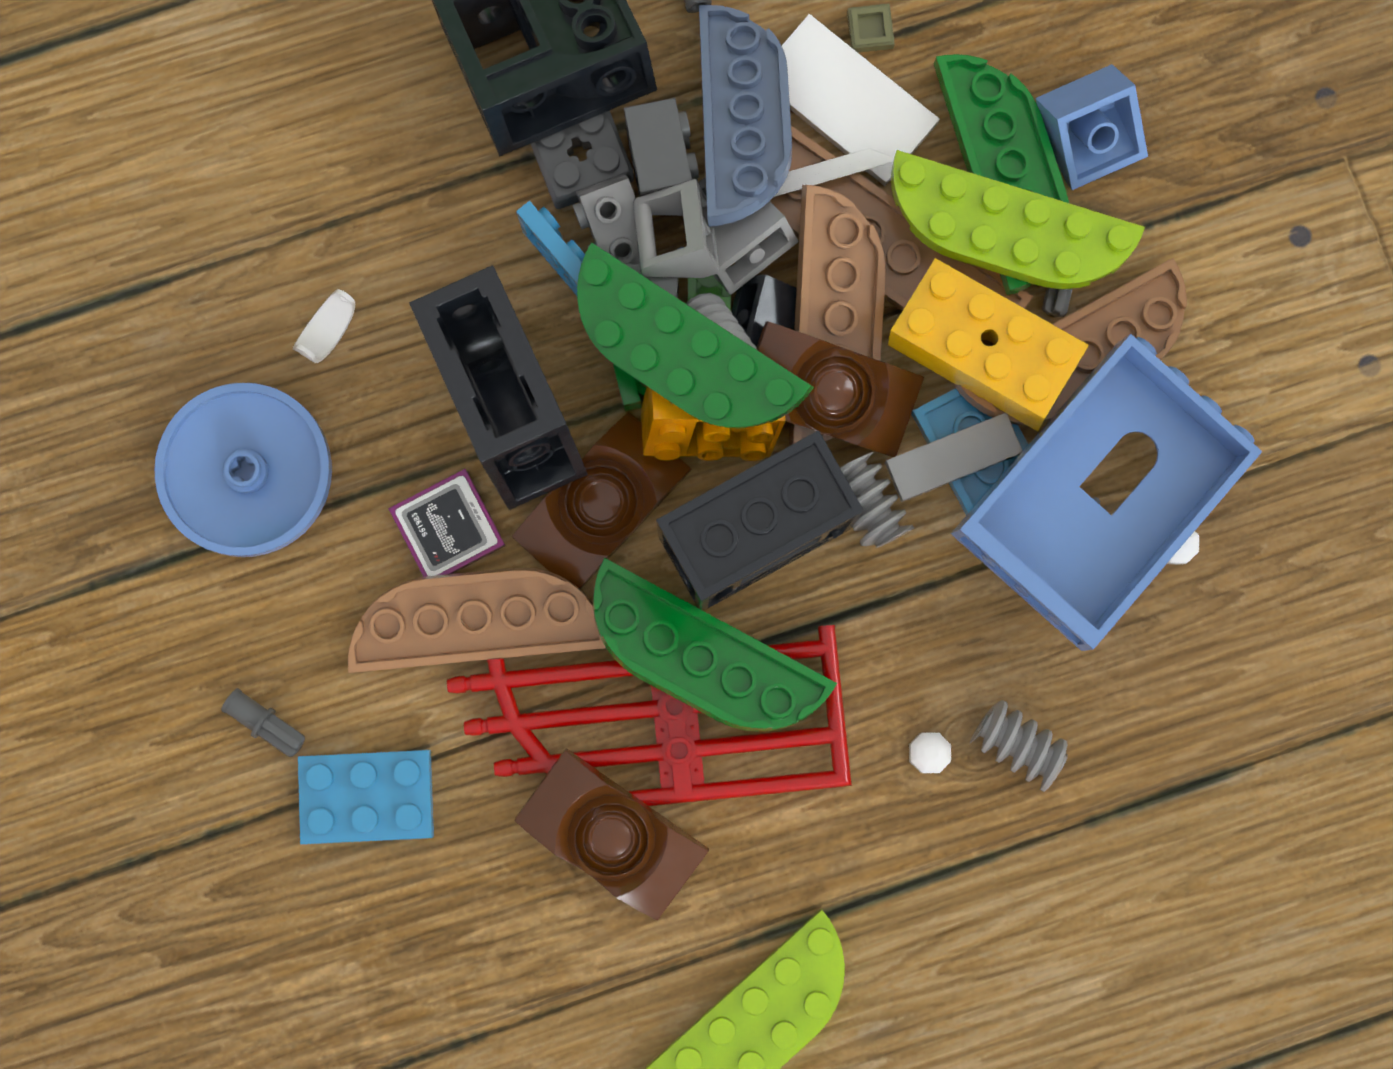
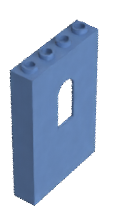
M1132 334L1120 340L951 533L1081 651L1093 650L1262 453L1253 444L1255 440L1246 429L1239 425H1232L1221 415L1222 410L1215 401L1207 396H1200L1188 385L1189 380L1184 373L1175 367L1166 366L1156 357L1157 352L1148 341L1141 337L1135 338ZM1131 432L1143 433L1156 446V463L1116 511L1110 515L1079 486L1124 435Z

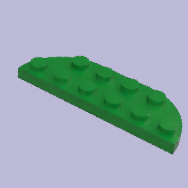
M960 54L936 56L933 65L967 172L1069 203L1042 115L1036 101L1026 86L1012 73L1008 76L988 65V60ZM1000 274L1007 296L1018 293L1033 285Z
M591 242L581 263L577 283L578 309L589 338L609 361L688 414L712 425L744 429L782 418L799 406L814 388Z
M604 558L597 574L593 592L594 619L600 638L612 657L624 669L655 688L727 726L746 731L763 732L786 728L804 720L825 702L837 685L836 682Z

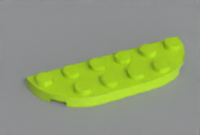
M896 150L891 170L893 198L896 206H899L903 216L909 223L910 231L922 243L946 257L1031 284L1054 289H1073L1088 286L1091 282L1099 280L1110 273L1113 274L1127 261L1135 250L1145 229L1144 226L903 151Z
M820 909L644 1069H780L825 1027L837 1008L843 989L845 963L842 946L833 924L823 910Z

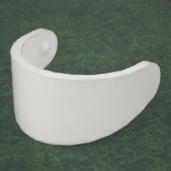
M340 289L335 290L306 325L295 342L293 350L314 363H319L325 359L344 335L354 314L355 300L346 292Z

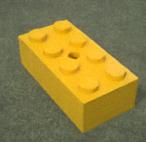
M936 258L890 330L888 346L952 383L968 389L976 396L987 400L999 410L1036 431H1039L1089 346ZM981 340H988L994 345L986 346Z

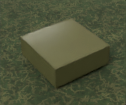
M890 3L848 8L847 18L852 49L859 53L894 48Z

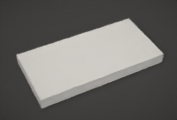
M810 14L782 45L788 69L790 110L846 155L868 148L892 157L895 156L896 150L913 154L940 120ZM893 162L865 171L886 186L891 180Z

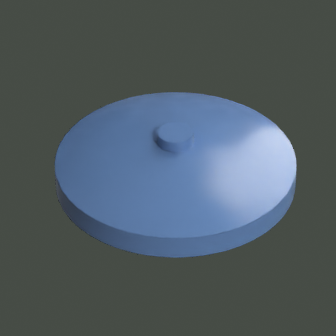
M256 383L221 385L199 394L185 404L174 415L161 437L154 468L159 500L175 527L197 545L210 551L233 557H255L269 554L297 540L310 528L322 511L329 494L332 478L330 449L316 419L298 401L286 393Z

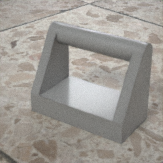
M696 179L638 197L634 200L640 269L643 276L705 278L720 273L714 226H708L707 197ZM652 215L683 216L687 247L657 256Z

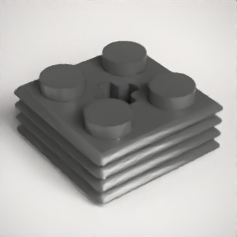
M610 111L531 143L556 209H562L578 203L579 199L576 191L621 174H625L629 178L630 183L634 181L632 166ZM581 146L583 149H590L586 152V160L579 161L577 156H571L574 153L575 147Z

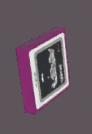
M466 469L388 508L423 577L453 574L506 546Z

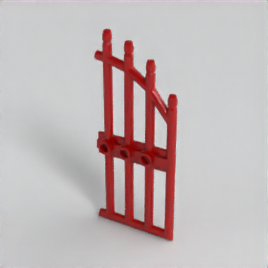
M835 625L819 626V640L767 645L793 660L821 657L823 676L837 683L832 693L825 700L828 727L700 739L698 713L702 712L652 685V700L520 714L511 688L634 676L616 660L507 671L504 658L487 660L489 673L470 675V677L455 676L447 679V690L449 693H466L468 690L472 692L494 690L503 714L502 716L487 717V719L472 718L464 721L465 735L478 736L483 735V733L498 734L510 732L530 756L517 758V760L502 759L494 762L495 776L547 774L561 754H550L531 730L654 718L657 744L573 753L594 768L658 761L661 788L628 791L648 806L852 786ZM830 744L833 770L704 783L702 757Z

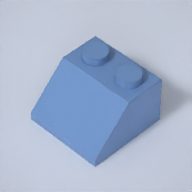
M1111 64L1035 98L1057 164L1071 190L1148 157L1136 86L1114 65Z

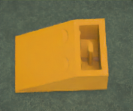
M647 386L641 407L643 455L655 456L659 460H674L680 456H698L699 459L704 461H714L722 457H740L745 461L762 460L765 457L771 456L784 426L785 416L773 422L744 429L720 427L693 417Z

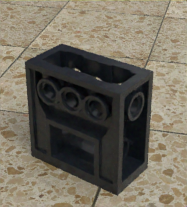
M432 0L442 29L499 157L657 91L647 42L626 0H584L582 3H572L569 0ZM586 27H597L599 32L595 36L589 37L583 33ZM521 30L530 50L483 69L475 49Z
M493 265L409 302L477 456L508 510H512L588 475L566 421Z
M818 430L656 519L659 540L697 608L705 611L846 533L853 527L864 510Z

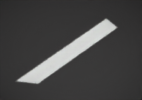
M868 148L789 171L783 186L774 197L800 190L802 185H817L893 162L894 157Z

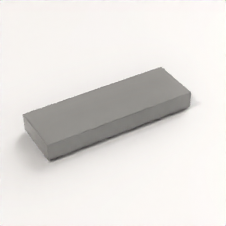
M1003 413L885 461V465L900 501L904 502L1018 456L1023 450L1008 415Z

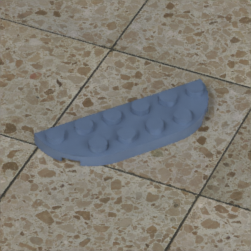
M699 5L708 226L712 227L734 223L755 213L778 193L791 167L792 133L787 61L777 37L769 28L764 30L761 26L749 20V14L743 11L718 5Z

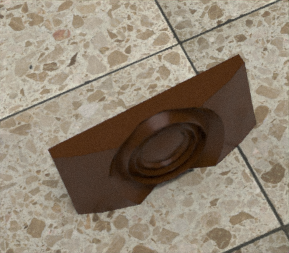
M765 321L756 349L814 387L799 406L785 415V421L815 431L819 430L820 433L890 457H896L924 377L813 336Z
M629 411L582 458L588 475L551 491L512 535V538L549 572L569 580L580 589L599 570L604 558L609 559L692 470L679 457L674 460H659L655 456H644L642 423Z
M567 748L514 820L554 855L577 866L593 877L613 896L657 921L709 852L708 847Z

